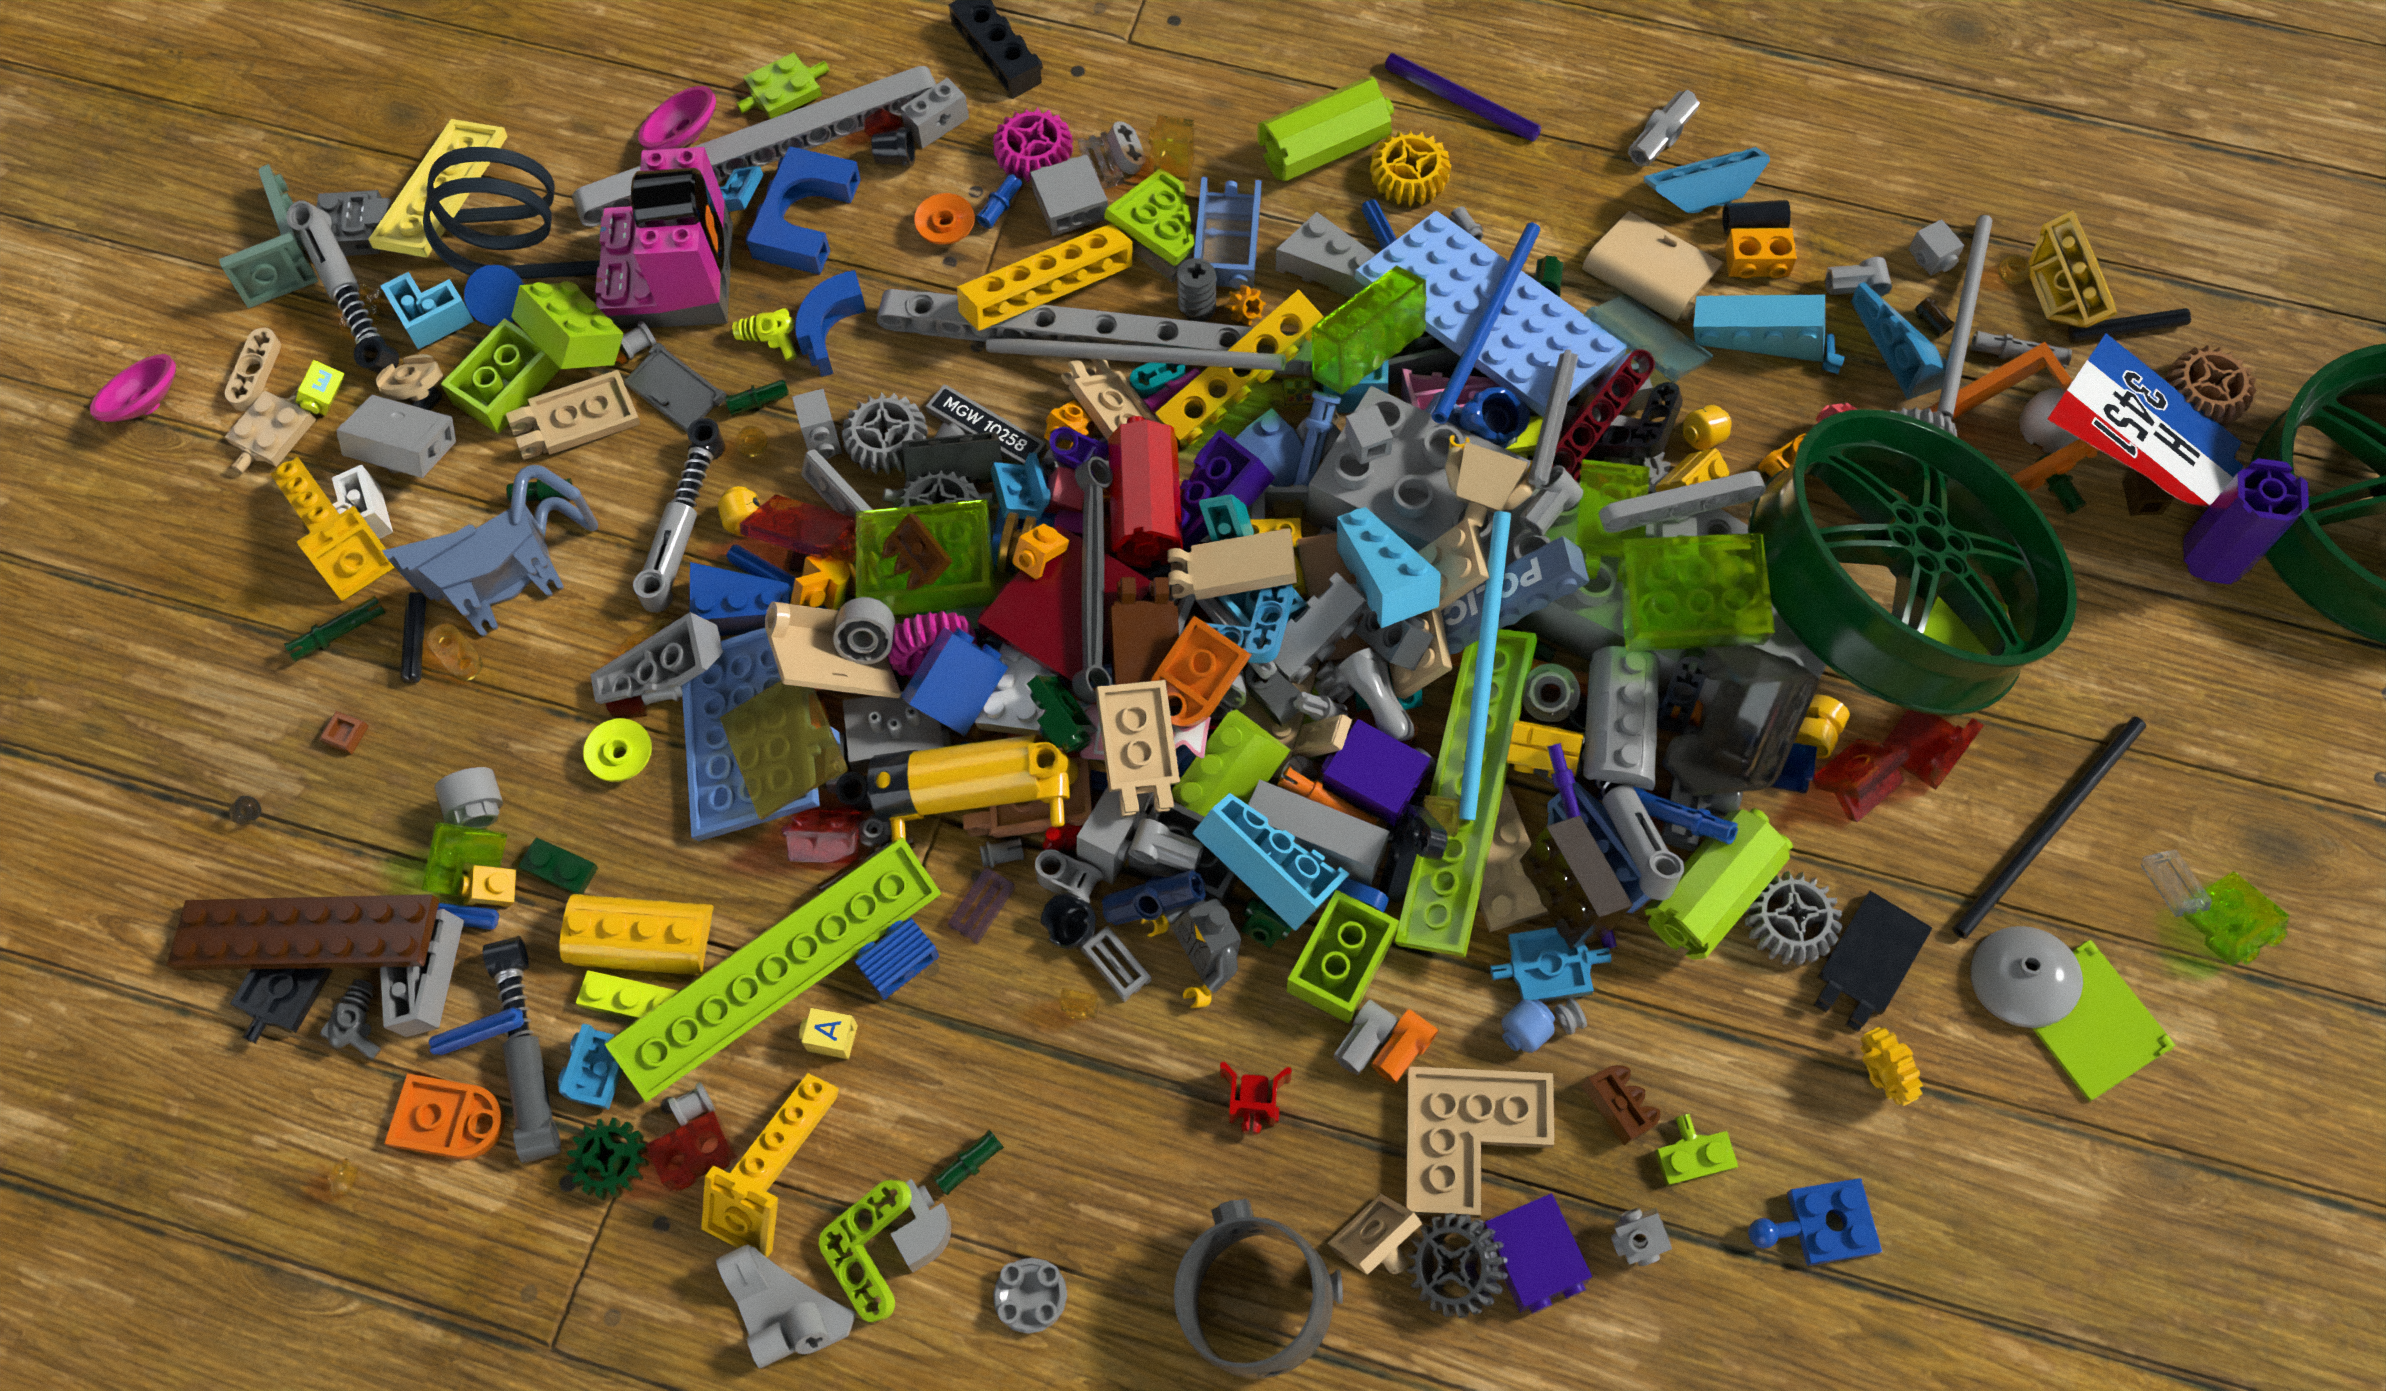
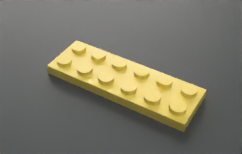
M451 119L368 240L372 248L427 258L433 248L429 244L424 232L423 215L427 200L428 175L433 163L443 154L459 148H500L507 138L504 127ZM466 162L450 166L436 177L434 189L454 179L481 177L490 162ZM470 193L452 195L439 202L454 218ZM431 210L430 218L433 228L439 238H441L446 229Z

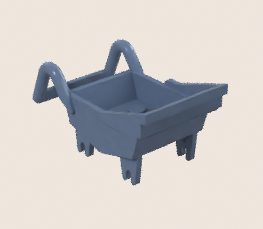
M529 465L522 468L515 476L511 508L478 528H475L473 525H467L455 533L382 550V552L416 591L421 589L430 600L435 598L437 602L444 598L468 619L482 637H485L487 632L482 627L483 622L488 621L492 629H498L497 621L490 606L515 598L531 581L548 597L552 596V591L547 586L550 581H553L559 590L564 588L551 562L545 541L548 513L551 510H558L589 531H595L598 528V522L578 488L543 466ZM533 478L541 480L565 497L573 500L577 507L562 498L550 497L538 504L533 517L525 504L529 480Z

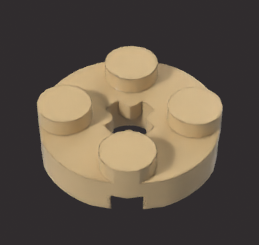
M419 354L403 358L405 364L395 368L393 363L390 364L376 378V383L383 398L394 401L411 398L412 401H419L429 395L428 389L443 377V373L432 356Z

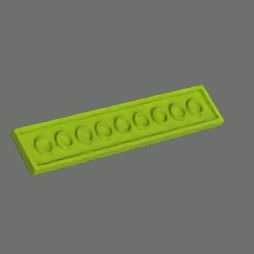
M1503 629L1497 631L1475 821L1458 819L1479 640L1464 648L1426 808L1446 830L1447 846L1443 857L1439 861L1420 857L1418 854L1416 856L1395 939L1398 946L1466 957L1509 763H1507V756L1513 725L1520 718L1527 675L1531 669L1537 643L1535 633Z
M900 837L607 1040L604 1045L644 1101L648 1102L855 956L866 944L882 937L893 923L899 920H906L942 893L903 837Z

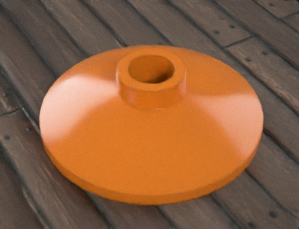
M941 193L925 199L918 206L914 222L916 230L922 238L934 244L947 245L962 240L970 233L974 226L975 215L971 204L963 197L951 193Z

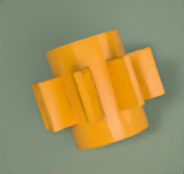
M1240 285V291L1229 292L1230 298L1225 307L1233 312L1230 317L1231 320L1251 325L1252 319L1262 318L1261 313L1266 302L1259 298L1260 290L1255 288L1250 290L1249 286Z

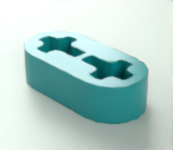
M1149 362L1132 371L1130 374V385L1140 398H1148L1164 388L1165 383L1169 380L1174 382L1185 375V365ZM1171 367L1173 370L1177 369V372L1172 373L1170 370L1166 371V368ZM1143 379L1145 382H1149V385L1144 386L1143 383H1139V380Z

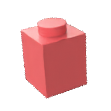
M1059 466L1048 477L1047 488L1050 490L1051 500L1049 506L1043 512L1058 514V511L1062 509L1079 513L1082 511L1085 492L1076 482L1075 470Z

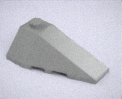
M690 612L590 674L595 702L603 704L682 686L700 675L723 653L717 625Z

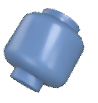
M1523 999L1502 1018L1501 1024L1505 1032L1502 1038L1514 1051L1521 1049L1525 1052L1533 1053L1554 1034L1553 1022L1555 1017L1550 1009L1541 1001Z

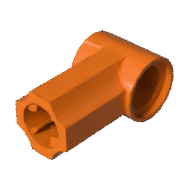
M1408 1009L1396 1024L1391 1033L1392 1037L1376 1056L1371 1067L1386 1081L1396 1085L1418 1054L1421 1056L1426 1051L1439 1029L1411 1009Z

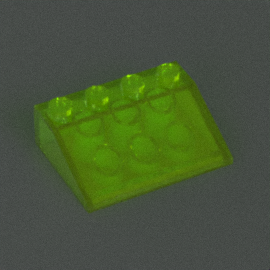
M987 499L856 511V598L869 597L879 600L891 610L893 615L991 605L995 601V573ZM908 513L917 515L953 560L933 585L925 584L916 590L906 589L907 580L912 569L903 574L894 573V566L898 555L891 558L881 557L885 540Z
M1746 533L1623 539L1622 603L1626 651L1765 645L1775 633L1763 534Z

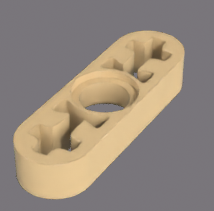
M258 328L249 334L225 388L224 394L226 399L238 411H247L261 395L280 351L281 343L269 328ZM260 364V369L256 373L245 374L246 369L250 365Z

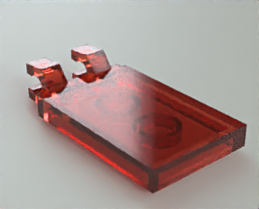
M777 494L740 523L741 535L823 560L830 555L835 560L853 563L859 558V552L848 549H853L856 545L870 548L876 542V536L866 535L875 529V522L862 517L858 519Z

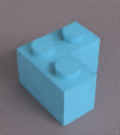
M409 272L380 285L418 350L474 322L450 279L422 293Z

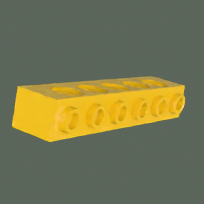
M1112 223L957 286L958 312L978 331H981L1132 267L1133 241Z
M1298 289L1227 351L1258 353L1257 351L1261 346L1269 345L1274 348L1273 354H1284L1286 363H1288L1299 353L1298 347L1305 341L1311 343L1323 332L1324 316ZM1286 325H1294L1298 328V332L1292 336L1284 335L1281 330ZM1209 366L1155 412L1156 418L1159 423L1174 427L1175 437L1181 448L1187 443L1193 445L1203 436V429L1211 422L1214 425L1219 423L1228 414L1227 409L1235 402L1237 404L1242 403L1252 393L1250 389L1259 381L1261 384L1265 383L1276 371L1250 369L1251 371L1247 376L1238 377L1233 373L1235 368ZM1215 386H1223L1227 390L1226 394L1220 398L1211 396L1210 391ZM1198 406L1203 410L1201 416L1195 419L1189 418L1186 415L1187 410L1190 407Z

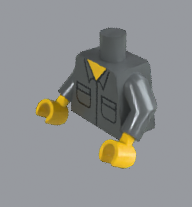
M1203 899L1200 902L1165 911L1164 914L1161 913L1159 918L1155 920L1142 919L1141 921L1142 924L1150 921L1154 923L1155 929L1152 933L1148 934L1149 937L1166 932L1169 923L1173 924L1172 930L1204 983L1203 986L1190 987L1184 991V999L1196 996V1001L1190 1007L1191 1009L1207 1007L1211 1002V992L1216 993L1236 974L1238 969L1237 955L1241 938L1229 918L1228 910L1221 905L1218 899H1212L1208 902Z

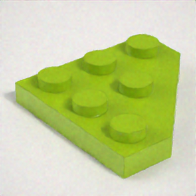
M1160 168L1106 208L1104 215L1106 220L1173 266H1176L1193 253L1195 239L1194 235L1191 234V218L1188 204L1185 201V185L1164 169Z

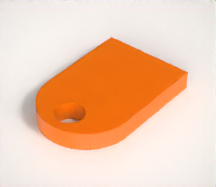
M1196 616L1192 617L1151 680H1166L1168 701L1175 697L1181 699L1182 710L1179 714L1171 716L1172 725L1177 727H1192L1204 722L1216 709L1252 655Z
M407 1073L384 1144L393 1148L455 1159H473L488 1152L498 1142L505 1126V1112L498 1098L483 1087ZM491 1116L493 1119L491 1129L484 1134H477V1122L482 1117Z

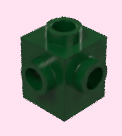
M1252 897L1242 912L1246 919L1240 930L1268 948H1271L1278 938L1285 940L1292 930V927L1260 897L1258 899Z

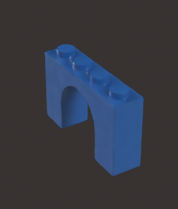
M789 146L785 156L781 157L778 162V172L774 180H771L768 184L767 196L764 203L758 206L755 223L752 228L748 229L745 241L749 247L752 259L820 275L830 253L826 233L792 225L783 219L784 214L794 202L810 196H820L851 203L861 181L856 161Z

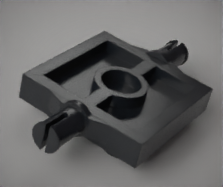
M331 968L250 969L230 1003L233 1007L248 1013L253 1018L242 1038L256 1044L266 1025L280 1026L296 1033L333 970Z

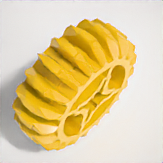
M1411 129L1407 135H1403L1398 131L1395 138L1388 135L1385 142H1379L1377 150H1374L1372 154V163L1370 164L1371 180L1373 185L1377 186L1378 194L1386 193L1387 201L1395 198L1398 205L1402 201H1407L1410 207L1414 201L1423 205L1425 199L1433 201L1436 194H1442L1444 186H1447L1449 182L1451 164L1448 151H1444L1442 143H1435L1434 135L1425 138L1423 131L1419 135H1413Z

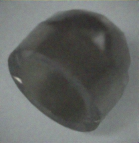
M241 796L232 803L229 809V816L233 822L244 826L253 823L261 815L262 810L256 799L251 796ZM242 806L247 808L243 814L240 812Z

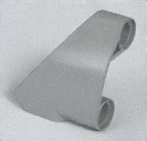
M746 1244L716 1258L717 1267L724 1284L735 1299L749 1333V1337H747L748 1346L759 1369L795 1352L811 1354L849 1336L857 1315L855 1311L838 1304L805 1285L770 1261L755 1247Z

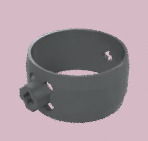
M1248 1199L1230 1200L1221 1203L1217 1208L1211 1210L1215 1226L1209 1228L1193 1242L1180 1263L1174 1288V1303L1180 1326L1190 1345L1199 1355L1214 1366L1230 1374L1249 1379H1265L1282 1375L1307 1361L1319 1348L1326 1336L1333 1312V1292L1328 1270L1315 1248L1296 1231L1278 1221L1254 1217ZM1274 1235L1295 1242L1308 1262L1313 1283L1310 1312L1300 1333L1285 1349L1265 1360L1253 1363H1233L1223 1360L1206 1340L1198 1313L1200 1288L1210 1265L1230 1245L1248 1237Z

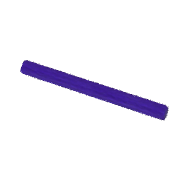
M1391 53L1386 59L1385 68L1532 142L1539 137L1541 131L1539 124L1395 53Z

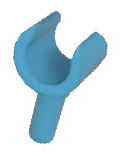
M1828 334L1827 355L1822 369L1839 374L1845 356L1835 354L1834 334Z

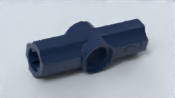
M1194 870L1166 878L1152 876L1148 878L1145 884L1106 895L1102 899V913L1107 923L1111 922L1115 926L1140 918L1155 920L1159 918L1162 912L1202 901L1206 896L1205 882L1201 874L1194 872Z

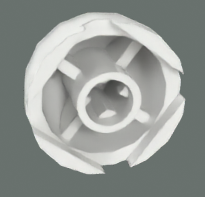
M2051 388L2036 394L2026 404L2019 418L2020 431L2026 441L2031 445L2035 442L2043 447L2042 451L2047 453H2054L2079 439L2047 420L2064 395V391L2061 388Z

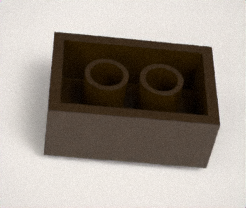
M1581 816L1546 826L1519 860L1525 875L1530 878L1539 894L1542 905L1547 908L1556 924L1559 935L1564 938L1570 950L1604 938L1633 906Z

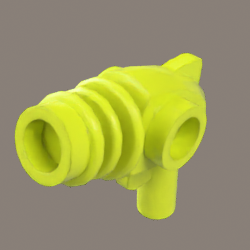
M786 308L775 312L760 313L757 316H751L750 319H740L733 322L732 329L736 340L747 341L748 339L749 341L754 340L757 342L760 339L761 342H768L771 348L780 347L786 361L797 358L788 335L794 329L795 322L789 316Z

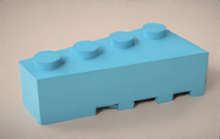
M1825 295L1696 296L1693 326L1695 345L1823 362Z
M1366 507L1355 509L1352 512L1337 517V551L1350 574L1355 575L1356 585L1359 590L1364 591L1366 594L1367 604L1371 611L1376 612L1378 616L1377 621L1381 628L1439 607L1441 573Z
M1231 793L1209 811L1192 833L1295 931L1350 875L1349 872L1341 867L1335 870L1324 863L1325 856L1313 849L1309 853L1293 842L1295 836L1285 829L1283 831L1275 830L1269 826L1267 817Z

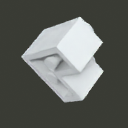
M362 465L332 477L338 502L333 503V506L339 514L355 506L378 539L393 533L381 487Z

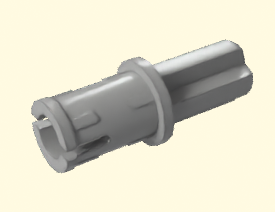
M1300 692L1293 703L1295 708L1299 709L1300 712L1309 714L1315 721L1341 714L1348 717V713L1342 712L1347 710L1345 705L1332 702L1325 695L1314 696L1306 692Z

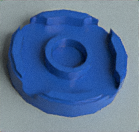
M502 265L484 266L477 269L468 278L464 289L466 306L479 322L496 327L504 318L513 323L515 320L511 316L520 285H525V283H523L514 270Z

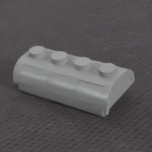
M1620 646L1603 647L1592 654V661L1589 664L1583 776L1587 779L1631 785L1649 790L1654 789L1660 660L1656 655Z

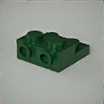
M1036 675L1027 683L1032 691L1030 694L1032 701L1039 709H1046L1047 711L1037 719V722L1042 727L1040 733L1046 742L1055 745L1057 748H1063L1066 753L1072 750L1078 753L1092 743L1091 736L1098 729L1058 677Z

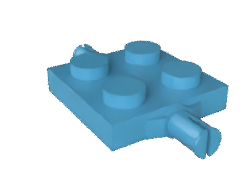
M1557 927L1509 934L1507 938L1511 952L1510 963L1490 965V973L1492 974L1491 978L1493 981L1513 977L1518 985L1521 1001L1527 999L1549 1002L1592 995L1594 991L1590 976L1591 965L1611 962V954H1609L1610 950L1608 947L1588 951L1586 945H1582L1570 950L1564 938L1559 935Z

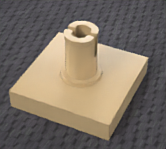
M1380 1194L1327 1244L1336 1255L1367 1275L1381 1262L1389 1273L1394 1275L1404 1270L1408 1264L1407 1258L1398 1246L1422 1222L1413 1211Z

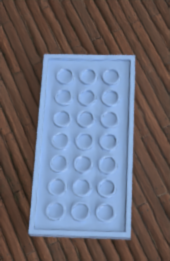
M1436 210L1357 268L1354 279L1461 357L1508 261ZM1521 271L1474 367L1501 387L1510 390L1515 396L1521 398L1527 406L1544 417L1559 354L1570 349L1572 353L1578 355L1568 398L1569 401L1625 354L1627 345Z

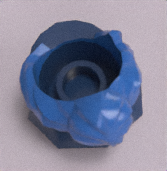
M1493 387L1476 393L1474 398L1463 406L1459 422L1464 430L1505 449L1516 443L1518 436L1526 430L1530 421V411L1527 404L1510 390L1503 387Z

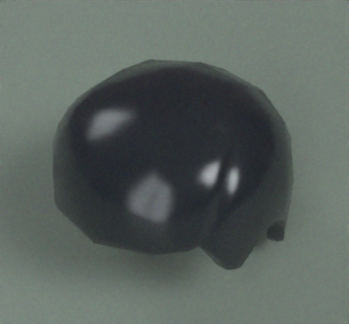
M1064 893L1053 896L1045 904L1041 915V924L1048 930L1050 935L1048 939L1052 943L1063 949L1074 950L1084 946L1094 936L1096 916L1093 908L1087 901Z

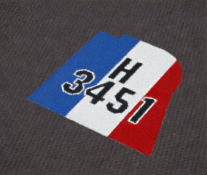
M2105 333L2047 418L2051 423L2145 475L2167 493L2192 505L2210 506L2234 476L2243 468V465L2234 458L2242 443L2239 439L2214 419L2206 417L2203 410L2196 411V405L2193 402H2186V397L2183 394L2179 393L2178 390L2107 333Z

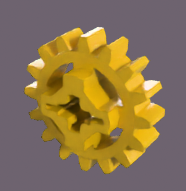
M1877 1027L1863 1034L1864 1037L1860 1038L1863 1044L1860 1050L1865 1054L1863 1062L1867 1066L1870 1074L1869 1079L1876 1088H1883L1888 1099L1893 1098L1896 1105L1902 1104V1106H1905L1919 1099V1096L1923 1094L1920 1090L1923 1083L1918 1079L1920 1071L1914 1063L1913 1053L1906 1044H1899L1894 1033L1889 1034L1886 1027L1882 1029Z

